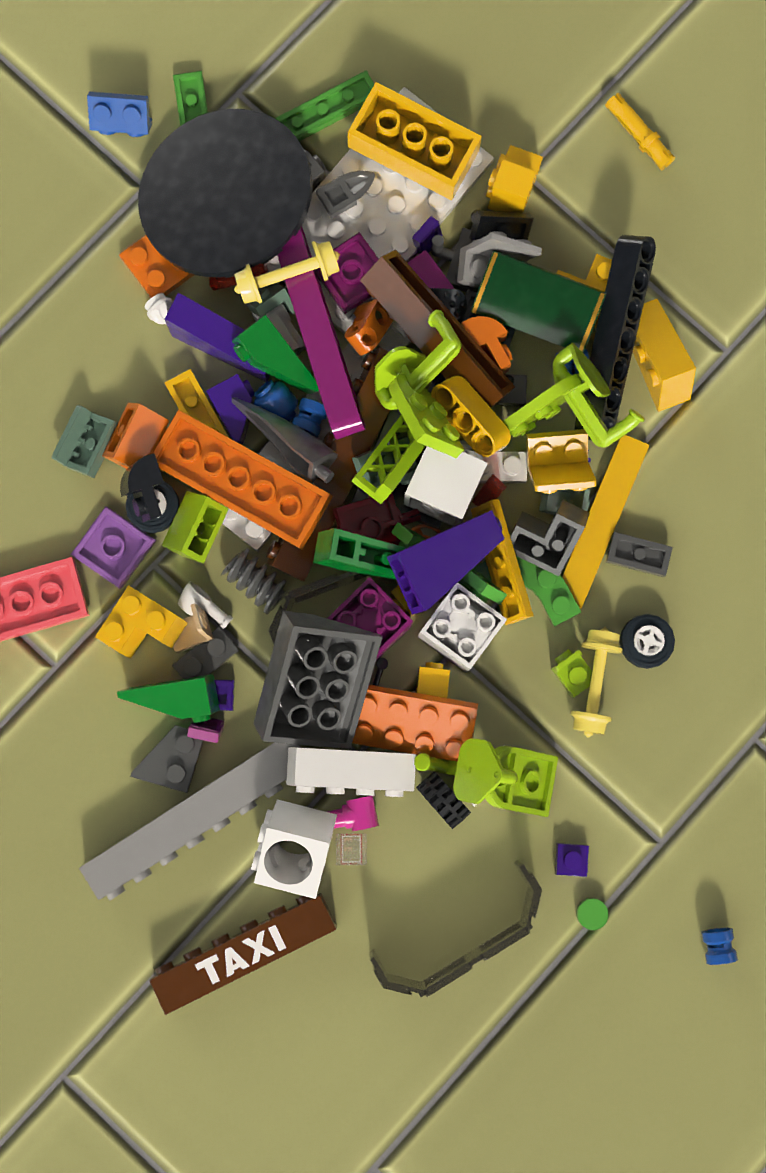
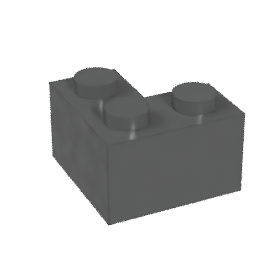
M563 499L550 524L522 511L510 535L516 556L559 576L586 526L590 513Z

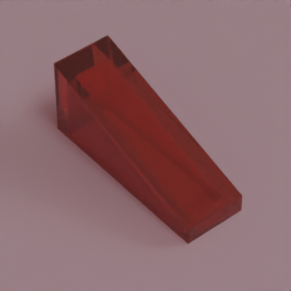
M492 474L472 502L476 506H480L491 500H500L507 486Z

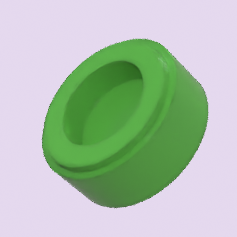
M586 898L579 903L576 917L579 923L586 929L598 930L608 920V909L602 901L596 898Z

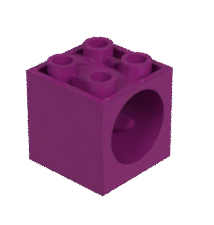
M370 577L327 618L381 634L382 641L376 661L413 624V620Z

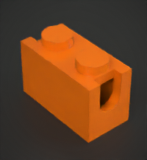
M128 403L102 456L127 469L142 457L153 454L166 432V427L170 420L140 403Z

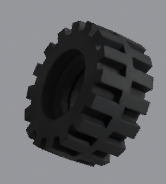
M435 771L416 787L452 829L471 813L462 801L456 798L454 792Z

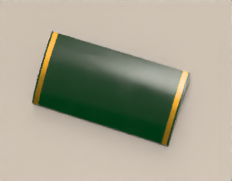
M493 250L470 312L493 318L501 324L565 348L574 343L584 353L607 293Z

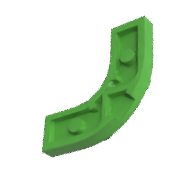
M397 523L391 532L401 540L398 545L405 548L427 539L400 523ZM471 569L458 582L467 589L474 588L471 593L485 603L491 599L501 605L507 596L505 592L475 569Z
M516 556L525 588L531 590L540 600L554 627L581 613L571 591L560 575L557 576ZM486 560L473 568L492 582ZM471 587L470 589H467V590L470 591V592H472V590H473L474 588Z

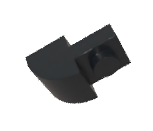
M155 453L144 456L130 465L124 472L120 483L121 497L133 494V509L138 517L140 516L142 523L162 516L153 489L164 483Z

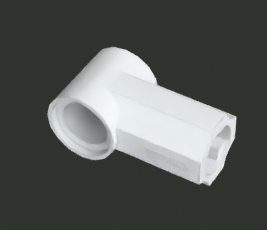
M282 303L266 314L297 356L306 349L304 341L290 322L291 318ZM252 313L255 321H258L260 317Z

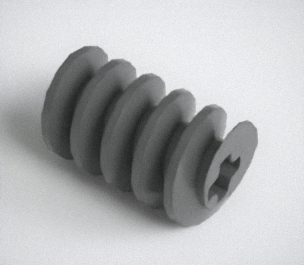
M247 548L238 553L229 562L221 576L228 573L227 581L229 583L238 580L236 589L242 591L247 588L245 596L248 599L256 596L254 604L257 607L266 603L263 612L269 614L288 592L284 591L286 580L276 584L274 582L277 576L276 572L266 576L265 573L268 565L264 564L257 568L256 564L259 557L256 556L248 560L247 556L250 550Z

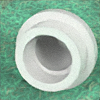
M159 293L149 299L145 304L149 319L158 324H166L164 318L173 300L170 297H166L164 293Z

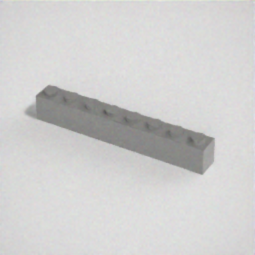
M274 742L81 866L79 869L97 899L100 900L107 896L109 901L126 891L123 885L134 879L137 884L151 875L152 872L149 868L160 862L162 866H165L177 858L178 854L176 851L184 845L191 849L205 840L202 834L213 828L216 833L230 824L229 816L237 811L242 816L256 807L257 804L254 800L265 794L267 798H270L283 789L281 783L287 780L288 747L302 748L301 745Z

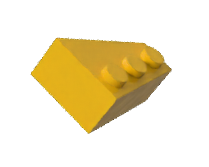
M654 299L646 302L643 305L633 354L656 409L660 412L691 399L696 367L659 300Z

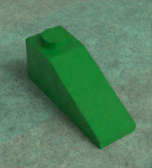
M266 315L232 340L235 345L233 349L243 362L248 361L251 366L309 395L319 391L316 380Z
M333 528L318 532L313 563L344 571L396 579L387 557L405 549V547Z
M214 674L129 687L117 691V696L120 699L180 719L192 718L193 723L210 720L211 714L220 710Z

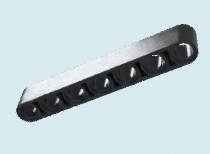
M622 235L617 240L605 290L607 294L601 307L589 359L607 383L611 394L607 397H597L591 389L584 393L607 429L616 425L654 262L656 244L654 239L649 236ZM576 417L574 429H584Z

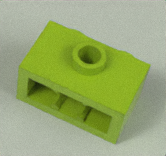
M186 491L161 546L185 558L204 564L229 508L207 496Z

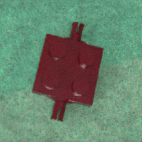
M393 493L382 504L369 497L333 508L337 529L398 545L401 541L391 533L397 523L405 526L406 524L421 520L420 515L413 516L419 514L417 508L401 513L395 504Z

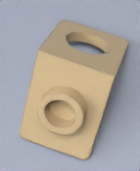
M196 603L190 605L193 616L183 619L188 624L173 645L174 651L177 653L214 639L207 614Z

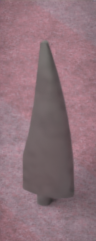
M235 397L232 398V403L268 438L292 469L310 483L318 477L326 483L332 480L334 473L328 468L338 456L335 451L282 417Z

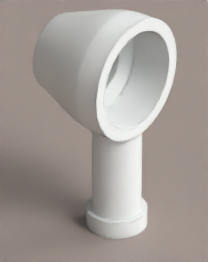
M189 581L184 587L178 605L187 614L193 615L190 605L196 603L216 620L222 629L233 619L231 615L228 616L213 603L210 596L195 583Z

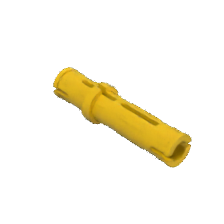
M616 93L615 96L613 95L606 102V108L640 145L639 149L642 153L646 152L661 171L675 160L676 157L660 141V135L657 132H653L620 93Z

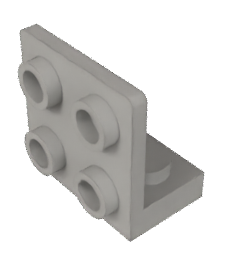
M490 232L489 235L473 240L472 243L460 248L457 283L479 289L493 250L526 262L540 256L542 248L532 245V242L529 240H515L508 238L503 232Z

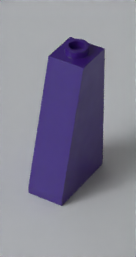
M180 293L177 294L164 318L172 337L264 382L268 381L269 374L251 366L248 361L243 362L233 349L235 345L232 340L244 332V329Z
M492 510L387 557L411 614L430 609L504 540L501 523L494 516Z

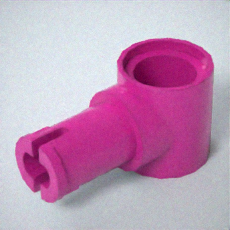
M373 796L347 800L346 804L342 805V808L326 811L337 814L334 829L346 827V829L352 828V831H358L379 826Z

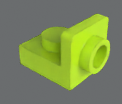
M570 649L563 652L554 659L557 665L551 668L572 698L590 687L592 670L581 657L582 652L579 649L573 653Z

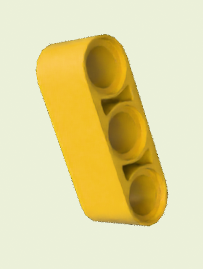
M453 376L433 387L431 397L435 398L445 408L448 414L446 418L449 423L459 432L460 436L474 452L483 457H489L509 444L511 438L509 429L466 379L461 376Z

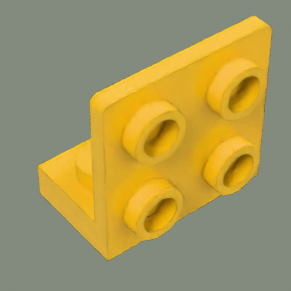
M585 429L526 434L527 469L536 492L551 494L558 490L584 491L589 487H596V478L588 462V434Z

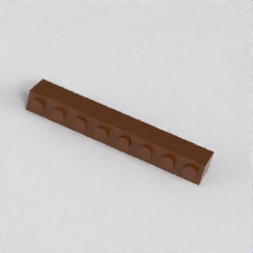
M383 348L374 349L373 352L366 354L361 364L364 370L360 378H355L352 382L366 430L338 440L334 437L333 432H328L322 441L338 454L333 464L328 468L334 473V476L328 483L318 477L311 484L331 494L333 497L302 550L279 538L278 542L275 540L272 542L267 551L268 565L300 581H305L313 565L318 532L331 529L335 521L333 508L343 505L353 485L352 479L357 474L352 458L371 449L390 411L381 405L375 394V366L389 352Z

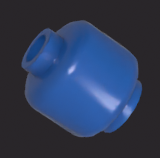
M269 380L254 393L256 397L254 405L274 413L289 422L296 416L297 413L294 410L298 405V399L284 382Z

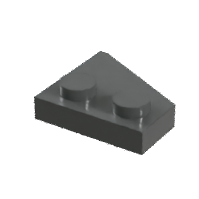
M175 725L131 772L130 777L188 793L204 740L187 737L188 729Z

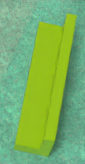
M400 415L352 479L355 485L380 504L394 491L425 448V445L415 441L402 415ZM396 432H407L410 444H398ZM381 452H393L395 464L383 465ZM366 472H378L380 480L378 488L363 477Z

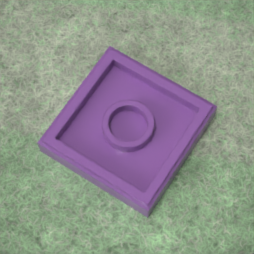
M105 506L70 555L119 589H122L156 540Z

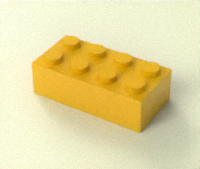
M375 82L348 130L349 148L451 201L480 150L482 139L481 135Z

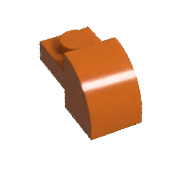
M485 316L472 317L463 321L461 325L504 374L509 372L511 367L510 361L513 360L512 354L506 344L501 345V342L505 341L508 333L506 328L497 320Z

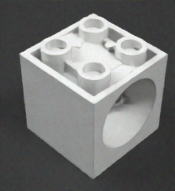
M426 446L405 492L404 505L413 509L417 508L418 511L453 527L461 524L483 476L487 462L483 461L482 455L471 450H466V452H462L457 458H454Z
M456 583L422 628L418 638L467 673L507 619L462 585Z
M277 799L274 809L267 810L264 823H262L258 837L259 846L255 852L251 870L257 871L254 883L316 899L337 814ZM278 842H297L304 846L309 853L293 854L287 852Z

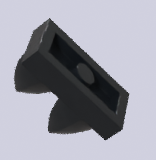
M477 209L471 214L473 225L469 238L473 242V240L489 235L490 232L498 231L505 233L511 239L528 240L534 218L530 213L482 211Z

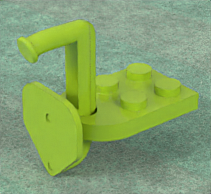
M435 310L429 315L428 324L438 330L443 341L428 356L406 346H399L390 350L375 366V394L385 409H399L416 442L457 458L464 451L458 439L460 434L446 418L448 414L445 408L435 398H432L431 393L425 388L458 355L461 349V342L451 324L444 317L441 310Z
M571 343L561 350L553 361L555 385L503 420V423L507 426L513 438L519 435L522 437L526 436V434L531 433L537 428L536 422L543 418L548 420L557 415L562 410L560 405L567 401L593 443L598 447L605 448L629 433L640 422H644L645 419L637 411L630 409L628 416L610 429H607L584 392L591 389L597 397H607L611 394L610 389L595 365L574 343ZM573 359L579 373L571 375L565 364Z
M470 738L462 744L458 762L430 757L426 753H420L415 757L414 765L419 771L429 770L455 775L453 790L456 798L460 801L479 804L486 799L490 805L496 808L543 817L549 816L558 763L557 756L511 746H500L494 749L489 741Z

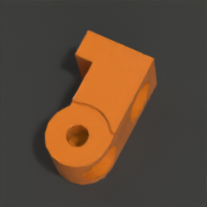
M377 299L359 305L353 313L356 316L353 325L347 329L344 335L360 356L371 352L379 344L393 322ZM376 310L382 314L383 318L376 319Z

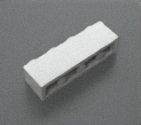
M288 747L286 785L296 786V792L315 793V787H326V794H345V788L356 789V795L374 796V790H385V796L403 797L404 791H414V760L416 754Z

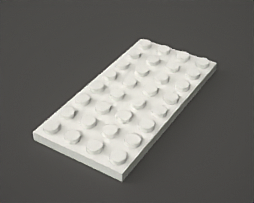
M403 87L399 94L436 112L407 88ZM480 147L475 160L451 201L350 149L312 193L310 207L302 224L312 257L315 256L311 242L323 243L330 241L334 249L360 232L378 258L393 250H397L408 263L417 253V248L412 240L413 235L430 216L437 219L439 224H441L492 165L494 157ZM350 172H374L375 178L371 187L357 200V205L331 219L316 195V190ZM277 256L264 265L262 263L258 264L266 272L281 268ZM285 280L280 281L282 285L286 286ZM320 281L333 325L345 335L347 329L353 325V321L356 318L353 313L357 307L344 315ZM370 297L369 299H367L366 301H364V302L361 303L360 305H362V304H364V303H367V302H369V301H372V300H374L375 298Z

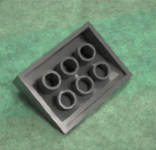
M283 611L253 723L262 741L351 749L382 641L381 634L313 614Z

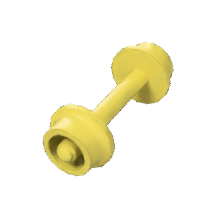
M313 241L311 243L315 253L314 257L254 277L250 264H246L244 270L234 274L237 282L234 291L238 294L241 293L244 304L254 301L261 304L263 301L259 288L320 268L324 281H327L330 275L340 271L337 263L340 253L333 251L330 241L323 243Z
M606 627L600 630H589L587 640L581 646L586 649L595 650L586 712L571 711L570 715L574 718L573 729L583 731L587 738L592 736L593 733L604 735L607 723L612 721L611 717L598 715L607 653L621 654L623 649L619 646L620 635L609 632Z

